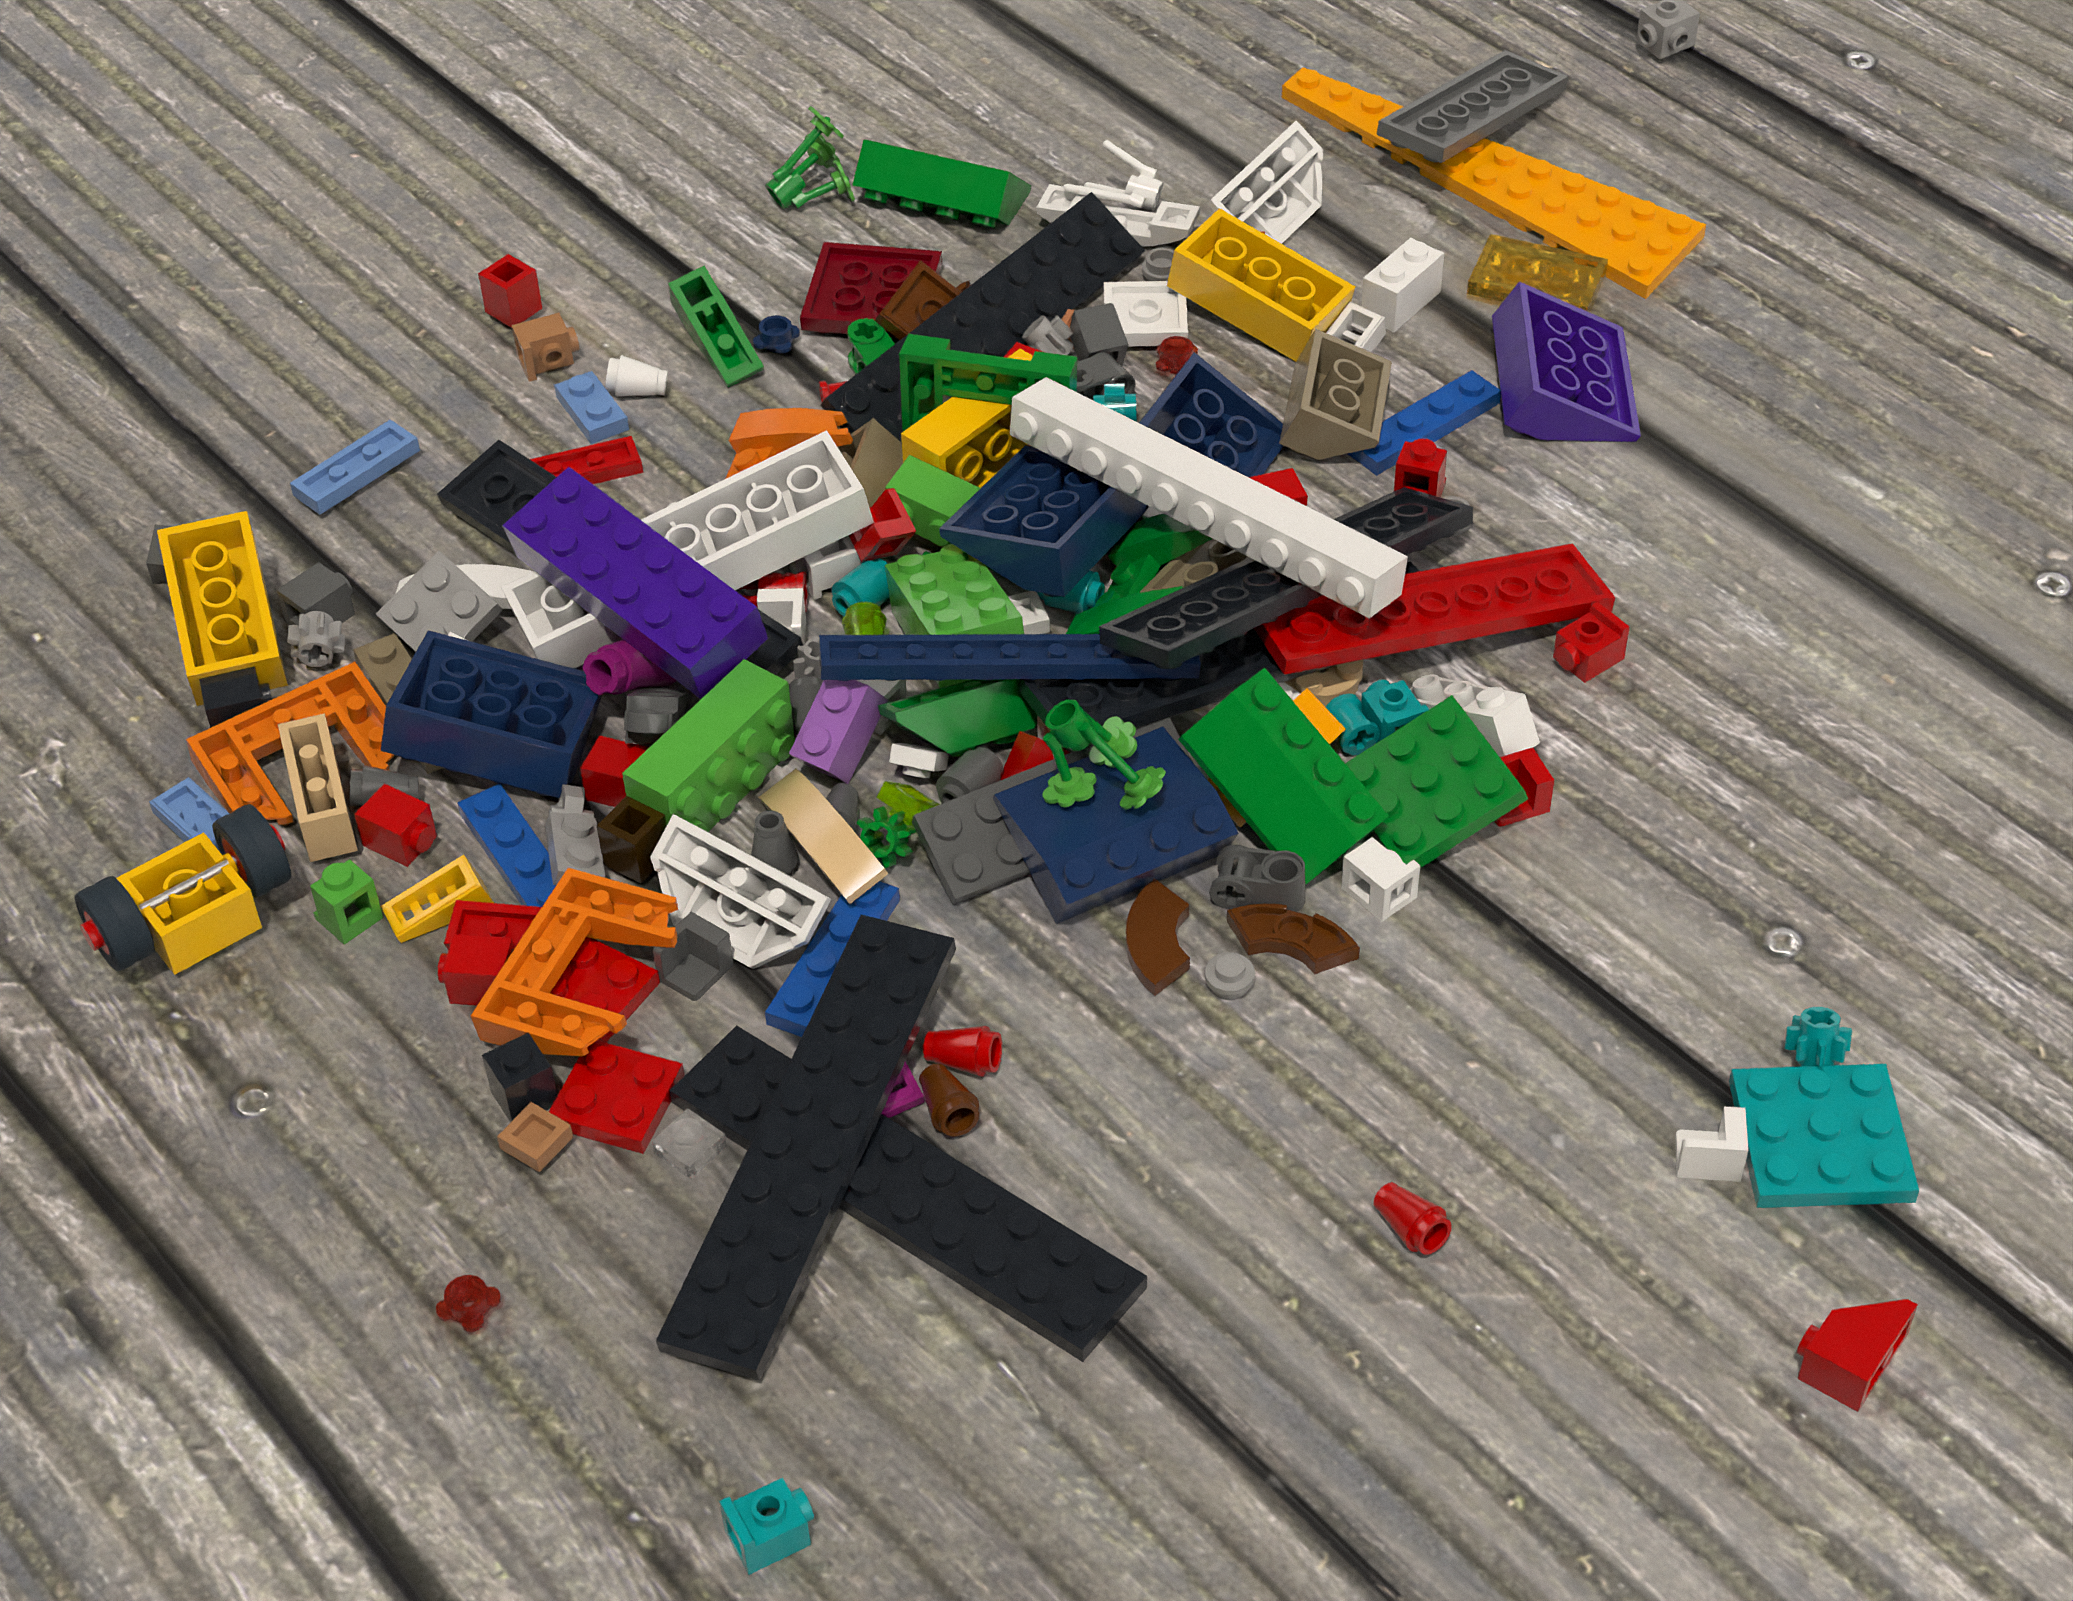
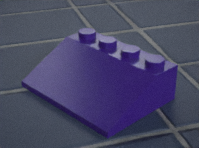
M1519 281L1492 315L1505 425L1517 433H1525L1539 440L1636 442L1641 437L1623 327Z

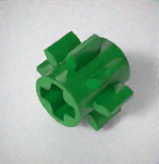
M881 806L873 811L875 821L867 817L857 821L859 827L863 829L860 839L876 858H882L885 868L896 865L895 853L902 857L912 854L913 851L907 843L909 836L915 834L916 830L908 828L903 821L905 817L903 810L888 817L886 808ZM883 828L888 831L885 839L890 844L886 846L882 843L884 834L880 830Z

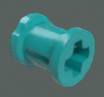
M1342 694L1332 699L1326 705L1328 711L1346 728L1339 735L1340 747L1345 753H1349L1352 756L1359 755L1379 740V727L1376 723L1366 718L1362 712V702L1355 694Z

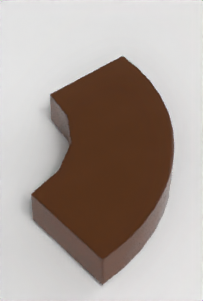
M1155 878L1143 888L1134 900L1126 923V946L1129 963L1139 981L1154 996L1190 969V957L1179 946L1177 939L1178 928L1189 916V904Z
M1251 904L1227 910V923L1248 956L1265 952L1285 954L1303 962L1314 974L1359 959L1360 947L1354 939L1336 923L1317 913L1312 917L1300 912L1287 910V905Z

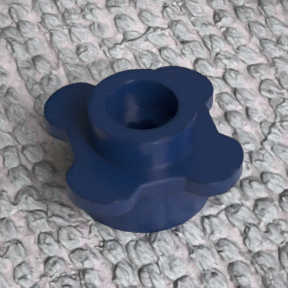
M773 315L766 317L759 324L760 334L753 338V345L757 349L766 348L773 353L789 352L792 349L791 343L793 339L800 336V329L792 325L791 321L784 316Z

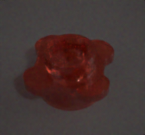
M1172 336L1166 338L1157 347V354L1160 355V359L1156 361L1157 370L1177 374L1194 352L1198 354V348L1186 337Z
M459 1276L453 1279L445 1288L444 1300L437 1303L436 1313L439 1319L443 1321H456L462 1324L465 1331L474 1332L484 1326V1317L491 1308L497 1307L500 1304L501 1295L497 1288H487L485 1282L477 1276ZM473 1302L470 1306H464L466 1303Z

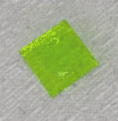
M884 781L876 797L891 807L889 812L891 816L903 810L905 812L903 821L910 826H913L912 819L915 814L940 805L910 785Z

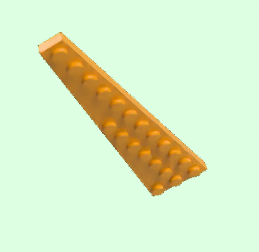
M1302 67L1282 85V98L1321 120L1329 122L1330 125L1342 132L1354 131L1362 135V143L1371 148H1375L1378 145L1391 151V159L1400 164L1406 161L1420 167V175L1492 215L1506 220L1521 231H1536L1544 236L1543 243L1554 249L1560 246L1565 247L1575 253L1574 260L1586 267L1594 263L1606 270V278L1644 299L1648 298L1704 238L1706 224L1486 138H1483L1443 163L1428 161L1422 154L1408 148L1396 147L1390 140L1377 135L1379 120L1404 106L1386 100L1379 95L1355 88L1346 82H1340L1319 74L1315 70Z

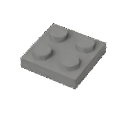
M439 550L376 615L416 652L428 630L445 635L452 632L472 642L503 609Z

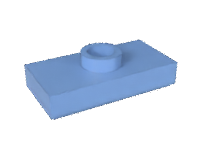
M186 778L149 801L153 814L184 842L204 832L219 850L212 824L217 819L230 813L192 779Z

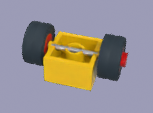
M244 805L234 810L231 814L217 819L212 824L219 850L203 832L117 878L114 876L105 877L94 885L88 886L75 894V904L83 922L80 928L90 947L94 951L99 950L107 963L116 971L132 966L135 962L145 959L156 950L169 969L176 975L261 929L262 925L253 898L261 897L273 888L287 883L292 875L287 856L284 852L286 849L279 832L273 825L267 822L253 805Z

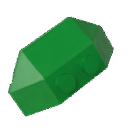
M974 679L878 705L880 715L927 744L949 753L951 757H961L966 751L975 750L977 745L990 741L993 744L1015 741L1019 731L1030 730L1036 726L1038 716L1019 692L1020 679Z

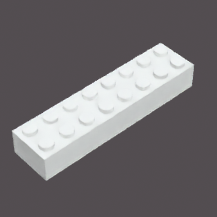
M827 430L641 519V521L734 590L874 523L864 488ZM536 571L501 587L520 628L536 658L539 660L574 669L584 664V660L590 653L596 652L604 645L622 640L620 636Z

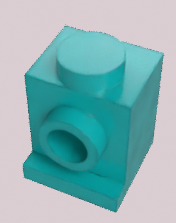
M1378 680L1372 683L1361 696L1362 712L1369 721L1376 723L1380 729V737L1376 743L1395 732V727L1406 725L1429 710L1426 704L1421 705L1404 680L1392 684L1387 680Z
M783 1477L732 1501L730 1496L719 1501L724 1530L748 1575L811 1545L808 1522L814 1519L812 1507L804 1491L801 1488L790 1491Z

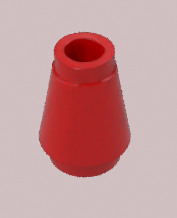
M988 1026L928 1031L924 1039L923 1054L926 1061L935 1062L982 1077L986 1072L995 1073L998 1070L1002 1058V1038L999 1032L990 1031Z
M1394 1182L1385 1184L1376 1193L1373 1202L1374 1207L1380 1211V1214L1410 1251H1420L1424 1255H1429L1440 1249L1447 1241L1452 1225L1450 1220L1446 1218V1211L1442 1207L1403 1187H1399Z

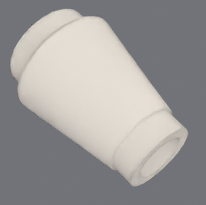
M621 355L620 359H609L605 388L607 391L615 392V396H646L656 394L665 396L668 371L660 370V368Z

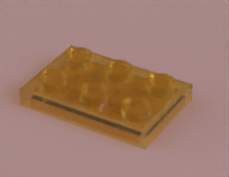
M1490 234L1468 280L1467 294L1482 297L1486 300L1503 302L1520 281L1590 312L1606 274L1608 259Z

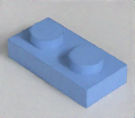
M593 371L576 375L571 379L554 385L556 398L590 444L629 430L627 416Z

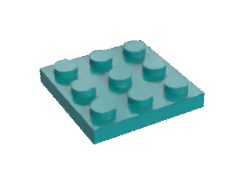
M1886 1064L1731 1069L1729 1085L1734 1107L1746 1109L1748 1138L1746 1162L1756 1208L1916 1203L1919 1186Z

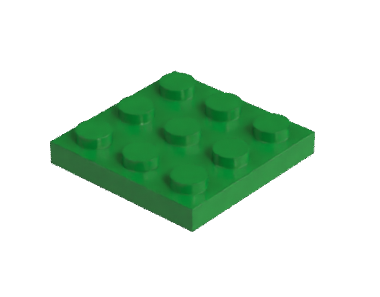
M1453 695L1345 763L1389 815L1387 819L1373 830L1374 834L1386 849L1396 852L1406 865L1414 860L1420 865V868L1528 800L1523 787Z

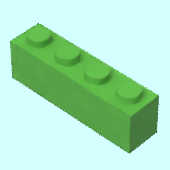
M911 455L907 457L885 487V489L894 488L916 529L915 534L942 547L951 543L940 537L939 528L980 489Z

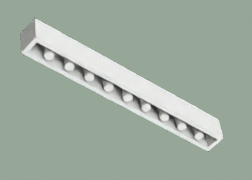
M1047 377L1012 397L1011 436L1324 596L1370 618L1402 595L1408 556Z

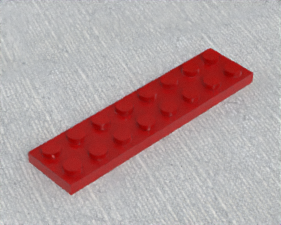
M1571 543L1405 574L1402 595L1370 618L1322 595L1310 601L1307 606L1295 608L1278 616L1276 621L1261 624L1255 627L1254 630L1283 674L1286 675L1576 619L1589 613L1591 605L1597 601L1612 612L1616 597L1575 545Z

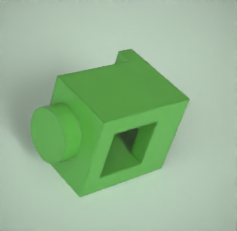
M350 859L345 863H333L327 866L322 872L321 879L310 885L317 909L313 912L315 919L344 945L383 919L374 880ZM354 904L360 909L346 919L344 912L346 908Z

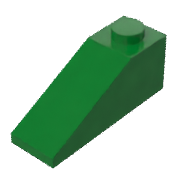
M705 265L668 283L673 308L690 337L727 388L764 370V365Z

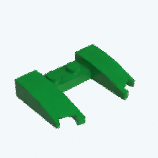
M908 334L899 353L902 432L950 399V396L1012 405L1013 396L1046 377L1077 392L1078 357L1035 351L1031 361L951 350L950 339Z
M1164 513L1134 523L1113 545L1107 556L1117 566L1110 576L1112 583L1109 589L1097 600L1095 607L1075 615L1066 634H1099V626L1182 589V586L1139 593L1156 576L1161 565L1213 538Z

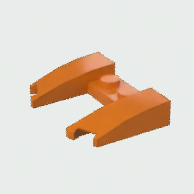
M775 408L740 413L728 440L736 455L726 478L826 430L837 447L852 444L853 438L848 428L838 429L837 427L848 421L843 412L809 408Z
M356 662L350 663L186 739L192 763L228 813L231 814L234 810L251 804L266 820L277 819L278 825L292 823V814L257 763V760L283 749L278 724L325 713L328 727L334 725L364 765L390 771L388 762L395 756L394 754L381 751L386 705Z
M567 868L471 1014L480 1041L501 1046L529 1033L542 1054L585 1056L589 1053L587 1047L606 1033L612 1031L617 1034L627 1025L624 1015L550 994V992L586 937L629 945L674 948L677 943V931L675 927H668V914L678 910L676 897Z

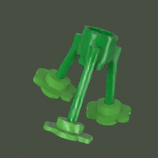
M809 106L808 110L815 115L810 122L816 127L810 134L805 136V140L783 166L772 174L774 178L765 184L771 197L782 209H786L791 204L799 209L806 202L836 189L839 195L845 193L851 202L855 201L849 177L844 173L840 160L835 154L836 150L831 143L826 142L821 133H824L827 137L832 132L840 138H843L844 135L830 123V117H823L813 107ZM807 151L809 157L793 169L794 165ZM814 163L828 169L831 166L835 168L836 171L830 173L832 181L808 192H802L807 186L801 175Z
M1076 700L1062 701L1055 705L1047 714L1045 724L1050 732L1044 735L1043 741L1052 751L1059 773L1048 780L1049 787L1043 791L1042 795L1046 803H1058L1061 807H1069L1075 801H1085L1094 795L1093 785L1097 781L1095 774L1091 772L1085 773L1081 767L1069 768L1062 749L1064 747L1070 748L1072 751H1080L1090 743L1094 746L1089 752V758L1095 765L1106 764L1110 768H1116L1127 779L1124 786L1126 794L1120 801V806L1124 810H1128L1131 807L1135 809L1141 807L1148 798L1156 795L1162 788L1163 781L1161 779L1166 773L1162 767L1156 769L1154 766H1150L1135 772L1122 759L1132 756L1137 748V741L1133 737L1136 727L1131 722L1124 723L1121 718L1114 716L1107 719L1104 725L1101 726L1082 709Z

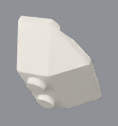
M1295 121L1220 190L1207 205L1214 212L1220 208L1258 231H1265V235L1282 244L1322 206L1321 162L1323 161V148Z
M674 814L650 856L654 870L658 873L662 893L677 899L678 910L670 913L673 925L676 926L692 911L730 934L733 958L752 969L808 944L831 901V898Z

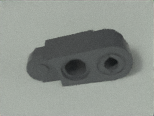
M645 688L637 689L627 696L624 717L625 743H655L691 709L692 692L680 689Z

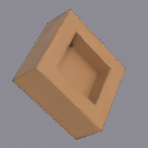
M532 1102L497 1136L501 1150L538 1172L573 1138L570 1124Z

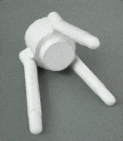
M1105 140L1103 147L1140 173L1139 177L1132 175L1126 190L1086 182L1084 186L1071 184L1063 186V190L1066 192L1084 196L1093 192L1100 199L1127 203L1154 211L1159 202L1164 182L1155 179L1157 169L1143 165L1121 148Z

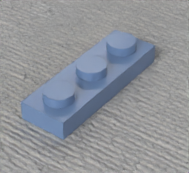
M390 419L290 482L292 494L321 515L419 452L418 438Z

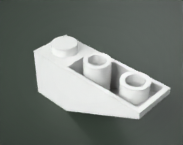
M1434 674L1416 679L1410 688L1421 705L1426 704L1429 709L1453 695L1499 757L1534 748L1540 743L1526 695L1523 693L1503 690L1501 687L1472 684L1469 681L1441 678Z

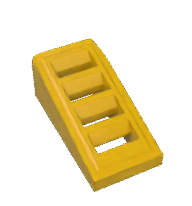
M462 855L381 905V908L400 943L448 925L456 900L494 903L478 872L466 856ZM430 903L431 906L424 910L422 905ZM412 910L414 917L407 921L403 913Z

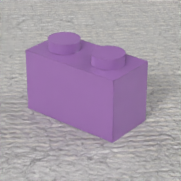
M824 680L789 754L808 767L849 784L881 717L878 705L887 703L888 699L869 685L857 680Z

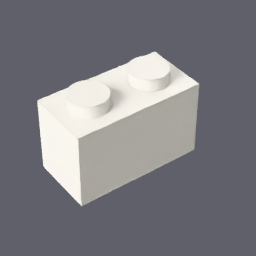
M1409 238L1363 278L1361 307L1385 317L1386 329L1396 332L1441 292L1444 253L1423 242Z

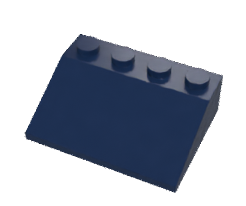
M1195 352L1139 421L1140 424L1247 477L1264 474L1283 447V445L1279 444L1283 423Z
M1025 445L939 528L940 537L1024 590L1040 592L1049 597H1065L1145 513L1147 507L1146 504L1035 447Z
M428 630L386 705L381 751L398 755L403 759L417 760L440 766L452 772H462L489 779L494 783L508 784L531 790L543 796L560 798L562 785H571L576 774L602 695L596 694L587 686L584 671Z
M1164 727L1135 737L1137 741L1136 751L1132 756L1122 758L1135 772L1150 766H1154L1156 769L1162 767L1166 771L1165 776L1161 779L1163 786L1160 791L1153 797L1148 798L1137 809L1131 807L1128 810H1124L1120 806V801L1126 794L1124 786L1127 779L1116 768H1110L1106 764L1095 765L1089 756L1068 764L1069 768L1081 767L1085 773L1091 772L1095 774L1097 779L1093 785L1095 792L1088 800L1075 801L1069 807H1061L1058 803L1049 804L1044 801L1043 791L1049 787L1048 780L1059 773L1058 769L994 794L993 800L1056 924L1142 889L1154 878L1161 881L1216 858L1219 851L1231 845L1239 834L1215 788Z

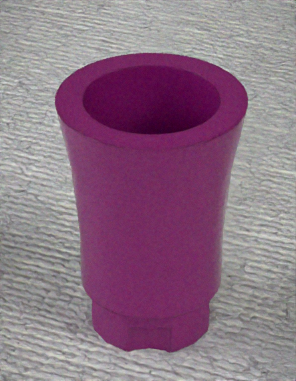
M624 639L604 645L596 652L590 653L583 664L586 684L598 695L605 693L618 695L648 687H667L677 681Z

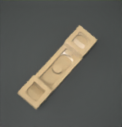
M796 768L758 797L768 810L777 811L782 814L790 834L815 861L828 880L849 904L888 875L885 868L836 809Z

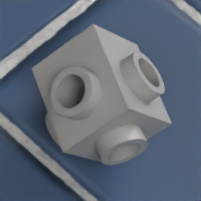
M1661 0L1658 3L1640 10L1636 42L1659 59L1692 47L1696 43L1700 13L1683 0Z

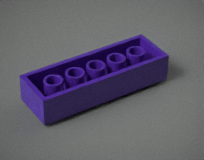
M570 467L564 470L502 525L517 558L700 699L743 659L746 660L768 639L757 606Z

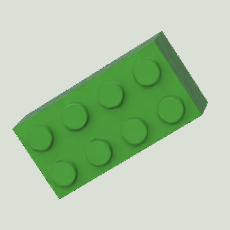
M947 545L939 552L923 556L919 554L905 555L899 558L897 562L885 564L892 613L906 635L1024 634L1021 614L986 565L955 545ZM974 679L936 681L939 688Z
M743 659L622 773L626 795L665 814L666 825H668L674 814L709 832L721 819L727 818L734 810L735 805L751 790L758 788L765 776L777 764L789 758V752L795 742L788 681Z

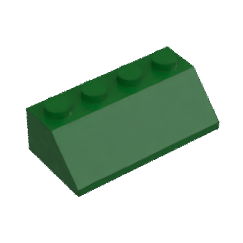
M863 139L852 186L864 191L863 198L886 204L887 198L900 200V207L922 212L923 206L936 208V215L952 220H958L959 215L963 214L973 217L972 223L995 229L996 222L1007 225L1011 223L1030 194L1032 187L1009 171Z
M1263 668L1231 692L1178 739L1270 850H1287L1296 853L1305 862V885L1347 853L1352 846L1363 840L1389 817L1387 812L1266 668Z

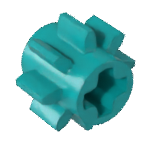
M1124 383L1104 384V395H1093V401L1137 422L1136 393L1125 394Z
M1810 1007L1803 1010L1801 1016H1793L1792 1026L1786 1028L1785 1049L1796 1050L1795 1060L1801 1066L1823 1067L1835 1065L1836 1062L1843 1063L1845 1052L1850 1051L1852 1028L1840 1027L1841 1017L1834 1010L1826 1007Z

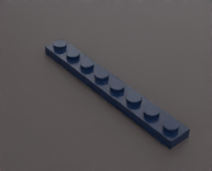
M1099 634L819 635L821 680L1199 678L1201 666L1199 655L1184 661L1178 668L1160 669L1152 662L1138 657L1124 656L1119 650L1100 644Z

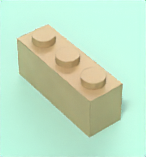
M325 713L278 724L299 825L310 862L358 851Z

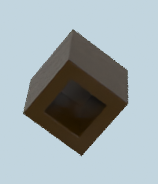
M626 795L597 825L603 864L642 884L654 871L650 856L667 827L665 814Z

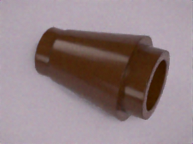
M932 1064L926 1067L919 1076V1082L922 1086L933 1127L951 1137L968 1133L979 1120V1101L977 1097L948 1071L944 1065Z

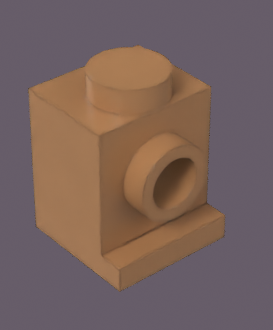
M560 313L511 325L517 358L529 382L537 380L536 374L574 364L572 352L580 350L578 338L573 327H566Z

